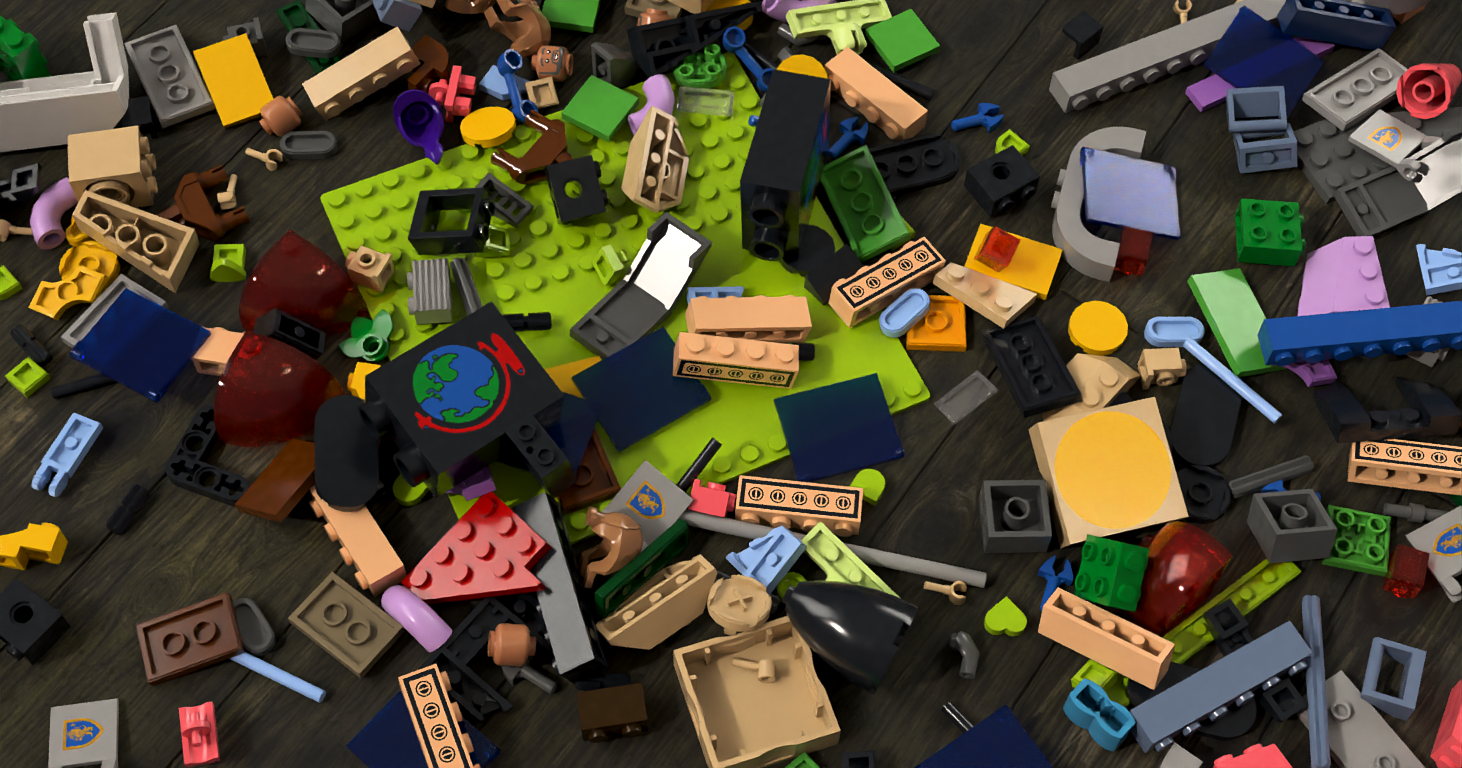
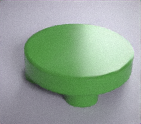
M708 44L672 67L673 78L680 86L689 90L702 91L714 88L726 77V58L721 53L718 45Z

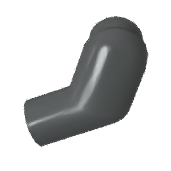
M782 23L777 31L778 35L797 46L811 43L819 37L812 36L794 39L791 29L786 23Z
M966 632L953 633L948 640L949 646L954 651L959 650L963 657L959 675L966 679H974L980 655L979 650L971 636Z

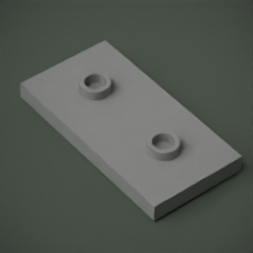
M177 25L124 43L162 129L216 109Z
M1377 48L1305 92L1302 101L1340 130L1345 131L1397 98V82L1407 68Z
M1342 670L1325 681L1330 756L1340 768H1425L1375 708L1360 697L1361 692ZM1306 694V695L1303 696L1302 698H1303L1304 701L1307 703V694ZM1307 706L1296 713V715L1309 730Z

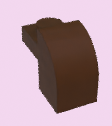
M428 35L423 36L412 47L421 64L412 69L415 73L407 82L409 90H423L429 94L430 85L439 82L440 79H446L448 81L447 85H449L451 69L445 47Z

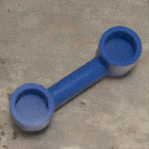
M735 26L728 28L722 38L724 48L730 53H736L757 78V87L767 92L773 68L763 69L743 46L746 36L741 28Z
M508 49L499 57L497 68L500 75L504 77L513 105L511 112L516 120L524 123L527 114H530L531 110L538 112V108L532 101L522 100L514 73L522 67L523 60L516 50Z

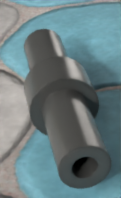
M1385 503L1383 507L1384 515L1407 518L1410 522L1422 523L1423 520L1433 521L1449 512L1425 508L1424 505L1410 503L1409 506Z

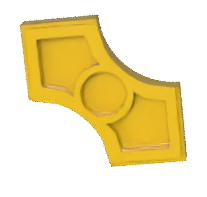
M79 265L69 277L62 281L53 283L41 281L28 308L59 320L68 308L76 304L94 303L102 294L109 278Z

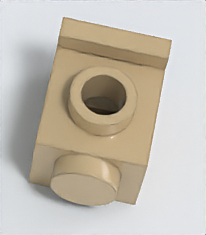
M360 246L357 252H350L346 259L350 281L380 293L395 271L392 254L386 252L384 255L364 246Z
M1179 348L1143 349L1137 364L1139 374L1141 375L1142 390H1148L1150 384L1168 386L1177 383L1179 377H1185L1186 362L1185 359H1181Z

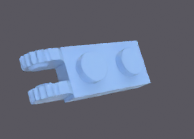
M73 413L42 459V464L32 480V488L36 490L44 489L46 483L51 478L52 471L57 474L49 485L48 492L53 497L60 496L68 484V479L73 476L103 430L101 423Z

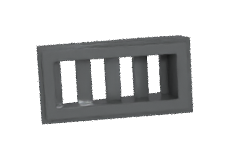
M489 172L475 186V188L484 187L486 192H493L489 196L493 201L497 196L502 198L498 203L494 201V216L515 228L534 209L532 204ZM507 201L512 203L507 210L503 208ZM516 207L521 208L522 210L516 217L511 214Z

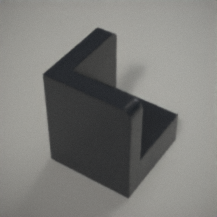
M1082 11L1062 28V32L1077 44L1074 52V57L1077 60L1099 44L1104 27L1085 11Z
M148 96L128 99V108L122 117L123 127H148L152 139L158 138L155 115Z

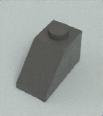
M595 42L591 45L593 76L620 89L636 78V61L632 54L623 51L614 44Z

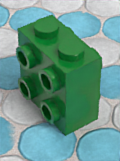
M0 15V72L4 73L9 81L49 77L50 73L46 67L48 62L38 49L40 46L38 40L31 33L25 34L13 20H6Z
M1255 199L1240 200L1234 214L1237 262L1295 266L1299 256L1304 255L1306 248L1305 238H1301L1304 217L1303 214H1299V203Z
M1087 534L1086 542L1082 548L1079 574L1075 579L1074 595L1109 607L1135 612L1141 596L1140 589L1144 571L1148 565L1149 548Z

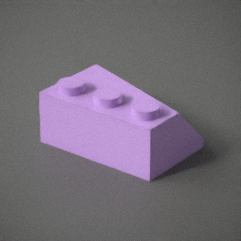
M1373 236L1343 237L1307 254L1297 316L1390 308Z

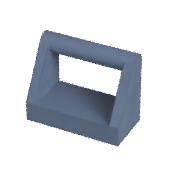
M1284 86L1227 89L1226 115L1229 133L1287 130ZM1278 116L1279 118L1269 120L1235 121V118Z
M1287 123V130L1233 132L1240 173L1297 167V140L1290 123ZM1285 135V138L1282 139H1273L1248 143L1243 142V139Z
M1379 637L1373 638L1360 697L1387 714L1407 721L1415 710L1427 651ZM1383 654L1404 665L1398 698L1376 692Z

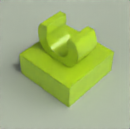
M610 244L600 248L592 264L604 286L616 282L625 269L623 264L629 263L630 259L625 251L615 253Z

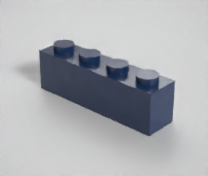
M1286 0L1277 14L1283 34L1315 41L1331 42L1338 45L1359 47L1361 49H1381L1396 28L1389 9L1343 0Z

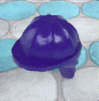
M412 89L405 91L397 97L393 104L395 124L401 135L410 144L423 147L426 158L438 165L443 155V147L439 143L444 131L443 111L438 102L423 90Z

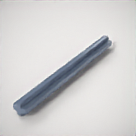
M1305 595L1302 598L1304 641L1313 652L1305 661L1307 665L1305 669L1311 767L1330 768L1331 759L1320 598L1316 595Z

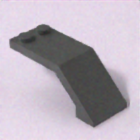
M1462 126L1449 131L1441 139L1407 158L1415 159L1421 164V167L1414 171L1417 173V177L1413 180H1406L1395 167L1391 166L1338 188L1332 193L1357 236L1374 237L1425 215L1462 194Z
M665 212L647 229V239L625 277L570 329V337L597 356L599 355L601 359L614 368L618 367L672 314L709 252L712 242L668 212Z

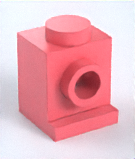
M694 479L690 496L694 501L689 505L688 510L724 518L727 517L728 512H734L737 494L725 492L726 485L708 482L707 487H703L704 480Z

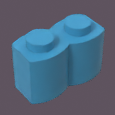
M1083 679L1075 687L1063 706L1065 714L1074 724L1087 729L1097 744L1113 752L1127 738L1136 723L1132 714L1124 706L1110 701L1106 692L1098 684L1088 679Z

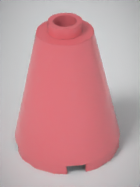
M1422 63L1410 67L1397 82L1396 94L1399 104L1402 108L1405 107L1410 112V115L1415 118L1429 119L1440 115L1449 107L1461 84V71L1453 64Z

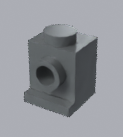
M258 17L253 18L254 22L227 27L228 35L223 36V40L246 33L256 58L268 55Z

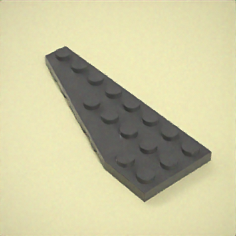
M1462 107L1447 108L1440 115L1429 119L1415 118L1410 115L1409 111L1387 113L1427 136L1442 138L1449 131L1462 126ZM1370 114L1345 131L1340 130L1327 119L1293 131L1297 140V165L1326 204L1336 201L1332 193L1338 188L1392 166L1348 141L1349 136L1373 114ZM1419 146V147H1418L1411 155H1409L1407 158H1409L1410 156H1412V155H1414L1415 153H1417V152H1419L1420 150H1422L1421 146Z

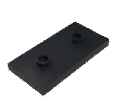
M1039 316L1010 323L1004 329L996 327L982 331L983 340L1024 418L1082 401V394Z

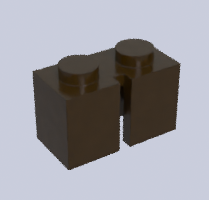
M642 683L576 693L583 741L590 740L592 743L607 741L609 737H612V734L617 733L625 738H633L641 735L642 732L648 731Z

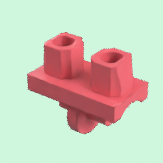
M453 65L449 85H447L448 81L446 79H440L439 82L430 85L428 92L438 102L439 106L445 102L444 108L447 110L445 122L452 123L454 122L455 115L467 116L471 112L472 99L460 97V93L474 95L476 90V77L462 74V66Z
M206 702L195 707L179 708L184 765L186 768L220 761L213 702Z

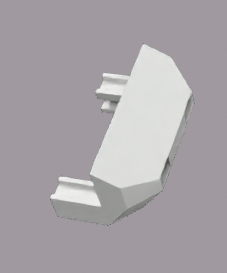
M116 12L87 16L88 21L83 23L93 71L0 82V152L68 144L67 135L108 130L116 126L128 108L129 99L128 63Z

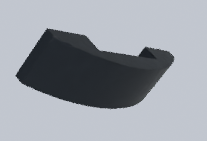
M39 163L12 170V178L0 181V212L27 201L40 190L41 165Z
M1231 599L1224 601L1203 614L1210 633L1224 657L1254 641L1246 630L1249 626L1248 622ZM1279 677L1281 682L1267 691H1264L1261 687L1254 691L1253 694L1257 702L1281 723L1308 705L1289 679L1283 681Z

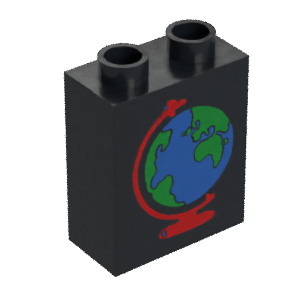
M773 69L740 180L742 249L750 250L759 259L778 261L784 255L799 258L829 151L831 79Z
M491 301L365 376V402L360 404L357 409L362 422L375 438L378 439L388 433L400 449L398 453L393 455V458L405 481L411 487H416L424 482L435 498H438L513 451L514 449L505 430L527 413L531 412L544 430L559 422L565 395Z

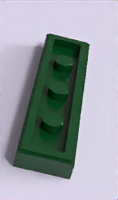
M301 0L276 10L277 17L288 33L296 28L320 30L314 19L306 11ZM338 55L328 59L304 56L316 75L341 60Z
M682 519L676 521L595 592L596 614L602 618L610 615L688 546V523Z

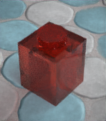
M995 226L985 234L974 259L1000 272L1009 265L1021 240Z
M1124 226L1119 240L1120 246L1114 270L1122 271L1129 275L1136 274L1142 276L1148 262L1153 232Z
M1398 544L1389 556L1388 573L1385 575L1383 589L1401 598L1410 597L1414 599L1424 586L1430 553Z

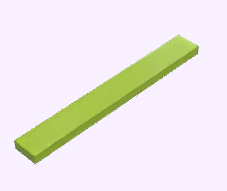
M1266 558L1162 637L1175 644L1170 662L1184 664L1214 641L1203 617L1205 612L1231 599L1243 617H1245L1298 577L1302 571L1292 561L1269 563ZM1117 672L1118 680L1110 687L1106 694L1110 701L1117 702L1126 708L1130 704L1125 694L1128 677Z

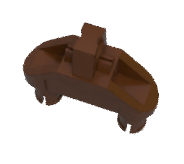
M531 110L530 114H527L524 124L541 133V137L523 157L517 158L500 147L496 149L497 152L494 151L491 157L493 165H497L509 172L512 180L520 184H534L547 181L544 171L547 165L572 159V155L567 152L564 122L559 119L550 120L539 114L536 110Z
M222 164L200 174L191 172L184 175L174 195L176 203L170 206L169 209L157 214L159 217L193 228L197 236L212 241L224 238L227 235V231L250 223L243 206L221 216L214 214L204 194L206 189L229 181Z

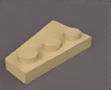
M950 262L935 274L933 280L934 285L1003 329L1030 307L1037 297V293Z

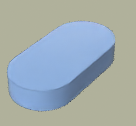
M917 288L904 292L881 313L879 324L882 333L892 338L904 335L928 313L930 309L928 294Z
M1154 317L1148 321L1144 330L1145 339L1156 347H1183L1185 341L1190 337L1199 344L1205 333L1203 324L1194 317Z

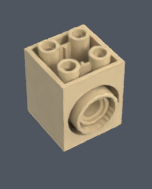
M138 126L67 135L69 183L78 202L84 191L87 190L134 208L154 205L153 194L158 193L156 178L152 176V171L156 170V160L153 153L149 154L147 136L142 137Z

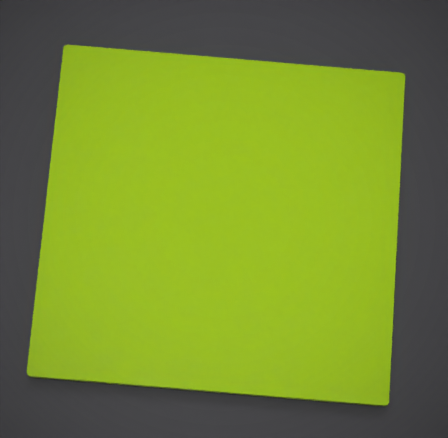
M727 52L723 54L727 62L726 77L719 85L708 90L695 91L683 88L674 80L672 72L664 74L671 84L675 97L672 116L677 119L679 125L677 128L683 137L689 156L682 201L679 206L655 213L631 201L621 190L629 146L634 137L628 118L610 142H607L563 120L561 116L563 110L545 117L550 120L559 119L564 122L567 152L572 155V159L592 155L593 161H598L601 169V177L598 178L600 189L606 190L609 205L605 206L606 212L558 224L547 181L534 184H520L512 180L509 172L491 163L492 154L494 151L497 152V148L500 147L511 155L520 158L541 137V133L525 126V124L518 125L516 131L512 132L513 136L501 145L482 148L481 144H475V147L464 144L444 151L438 165L432 160L424 158L324 193L320 197L346 259L350 252H357L360 246L367 247L384 255L386 252L392 254L395 271L381 293L356 283L372 321L382 309L386 310L392 318L393 332L388 339L390 350L387 354L390 361L467 316L451 268L453 322L417 325L415 315H409L408 297H413V290L408 289L407 272H413L412 262L414 260L425 261L426 259L437 260L438 258H446L450 267V263L456 257L467 260L483 306L492 301L502 315L524 313V316H528V313H551V329L529 330V328H525V331H515L544 369L597 356L570 337V329L625 277L647 239V229L665 212H668L712 242L709 252L688 287L743 286L744 291L741 297H755L759 295L766 297H783L785 295L806 297L812 328L806 341L797 343H813L815 346V357L812 361L799 360V372L791 389L673 376L674 348L679 332L688 333L685 317L688 307L686 297L688 287L672 314L618 367L614 368L601 359L616 411L590 418L621 489L645 460L676 485L712 437L719 441L722 446L697 479L704 480L703 487H707L708 482L724 484L739 478V475L744 476L923 404L930 398V392L898 337L892 338L882 333L879 324L882 310L849 328L829 305V302L824 306L804 288L805 277L800 276L799 273L793 272L792 274L788 272L779 260L765 261L754 256L750 250L742 249L740 180L756 127L748 124V119L751 115L760 116L762 107L760 97L734 53ZM645 81L622 89L639 98V104L631 114L643 109L647 104V98L643 92ZM488 172L534 206V209L517 228L495 216L491 217L490 225L510 230L509 256L481 258L475 257V253L419 255L408 240L420 191L475 188ZM567 183L565 186L566 195L571 198L578 197V186L574 183ZM488 191L487 193L490 196L493 192ZM497 196L494 201L498 203L502 198ZM816 196L808 225H814L825 230L833 238L835 252H837L844 246V243ZM507 201L503 208L507 210L512 203ZM516 207L511 214L516 217L522 209ZM472 209L441 211L436 231L467 230ZM611 244L615 253L625 251L630 262L623 264L625 269L614 284L604 286L592 261L601 247ZM514 450L489 465L496 490L492 492L512 511V507L546 492L524 463L516 462ZM693 484L686 492L689 496H691ZM447 493L458 520L481 497L466 501L465 497L461 494ZM613 498L589 507H595L598 512H602ZM589 507L563 515L571 545L597 535L591 530V526L586 525V515Z

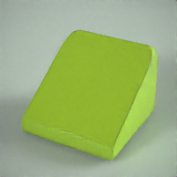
M489 225V239L485 242L483 252L475 253V257L509 256L510 230Z

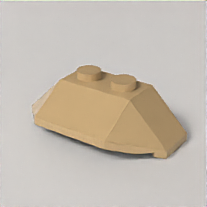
M651 106L630 142L621 190L631 201L658 213L681 204L689 156L683 137L677 128L679 126L677 119Z
M1077 353L1066 367L1082 394V401L1042 413L1043 421L1106 408L1122 391L1126 393L1141 375L1116 357Z
M701 554L693 557L692 560L682 561L665 567L650 578L610 615L598 621L596 624L597 631L611 646L652 649L703 614L710 588L717 576L716 568Z

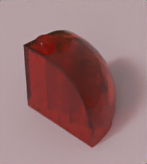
M289 230L256 265L247 280L239 304V319L242 328L252 333L256 319L264 314L267 315V312L274 308L325 331L326 334L334 331L339 333L350 327L352 321L357 316L363 317L368 313L367 305L361 292L344 270L327 254L292 230Z
M246 330L229 357L217 386L214 402L215 427L222 442L231 445L259 447L260 443L276 440L278 443L302 435V430L315 422L317 410L326 400L345 394L334 376L310 356L286 343Z
M1181 521L1167 523L1154 536L1148 534L1138 544L1140 547L1149 548L1148 565L1144 571L1140 589L1141 596L1135 612L1118 608L1120 617L1155 635L1163 637L1211 595L1233 555L1215 538L1194 525Z

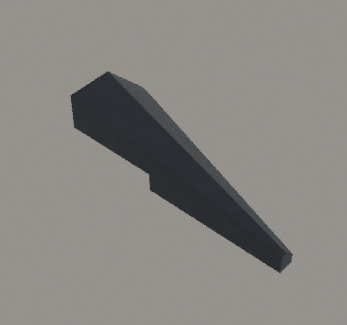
M756 1L691 14L685 17L627 29L633 58L648 78L662 74L686 57L722 36L728 28L739 25L745 19L761 11V2Z

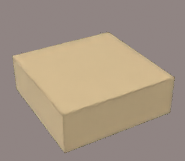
M552 76L525 83L528 99L538 109L559 104Z

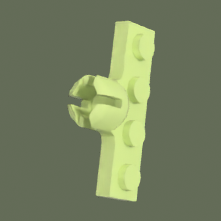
M853 0L789 10L785 15L794 39L827 35L831 39L837 55L846 47L850 48L857 55L862 53L867 43L861 29L869 28L892 17L885 0Z
M821 521L801 540L807 546L804 552L826 573L827 578L825 581L858 584L900 598Z

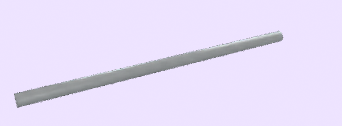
M687 509L679 518L688 523V526L754 540L765 537L770 531L775 529L773 527ZM792 532L800 540L806 536V534ZM844 543L863 563L952 582L962 581L966 585L980 588L985 586L986 572Z

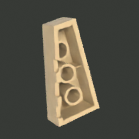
M87 190L84 191L72 214L79 230L174 293H176L200 245L196 231L193 228Z

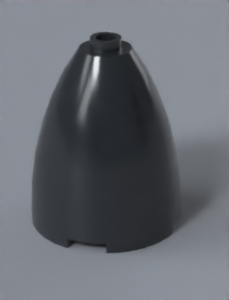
M815 580L799 582L796 587L790 585L782 599V602L786 604L784 610L786 615L807 645L832 669L873 695L876 693L919 608L886 592L839 581Z

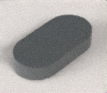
M296 28L291 30L286 36L289 52L298 56L333 58L340 53L342 47L339 36L332 31Z
M292 131L286 133L280 139L282 154L291 160L327 159L332 157L338 148L335 136L328 131Z
M249 598L234 600L233 604L245 650L257 657L270 653L276 644V636L257 604Z

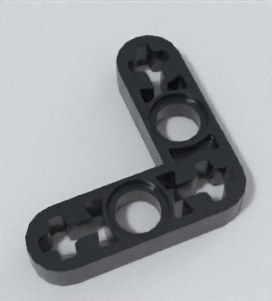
M206 405L197 411L165 467L166 474L171 483L177 487L236 507L234 504L247 491L250 485L240 475L205 463L226 425L221 409L215 405ZM213 416H215L216 422L210 421L208 425H206L204 420H211ZM194 440L204 441L203 447L198 451L188 450V445ZM185 466L189 474L180 472L177 476L175 470H182ZM207 475L217 477L216 483L211 487L200 485L201 480ZM240 486L243 492H236L234 496H232L228 488L237 490Z

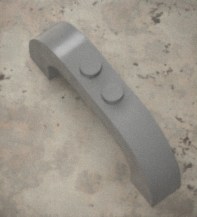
M1108 127L1094 131L1081 139L1074 147L1067 169H1060L1057 185L1062 186L1061 191H1055L1051 208L1056 209L1052 224L1053 240L1057 248L1063 249L1061 256L1074 269L1091 278L1110 282L1120 243L1104 240L1092 235L1081 222L1080 208L1088 176L1094 169L1103 165L1113 164L1136 169L1146 135L1144 130L1130 127Z

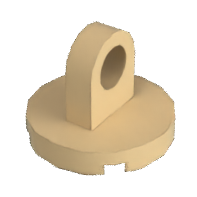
M731 575V579L723 580V577L712 585L708 595L707 608L709 615L714 621L724 627V634L732 636L740 632L752 631L761 627L768 620L772 599L761 582L748 576Z

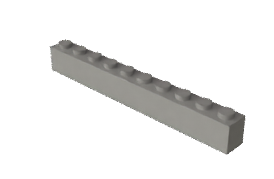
M1243 0L1053 72L1049 90L1065 113L1081 110L1093 102L1104 101L1119 92L1130 91L1135 86L1145 82L1151 83L1163 75L1174 74L1189 65L1200 64L1205 59L1215 55L1221 56L1228 50L1244 47L1259 38L1269 37L1281 30L1277 14L1286 0Z

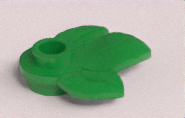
M382 309L373 321L354 316L351 323L352 338H348L339 344L342 352L349 358H364L372 363L383 360L389 353L390 344L388 339L393 332V321L390 314ZM376 346H379L378 349L373 352V349Z

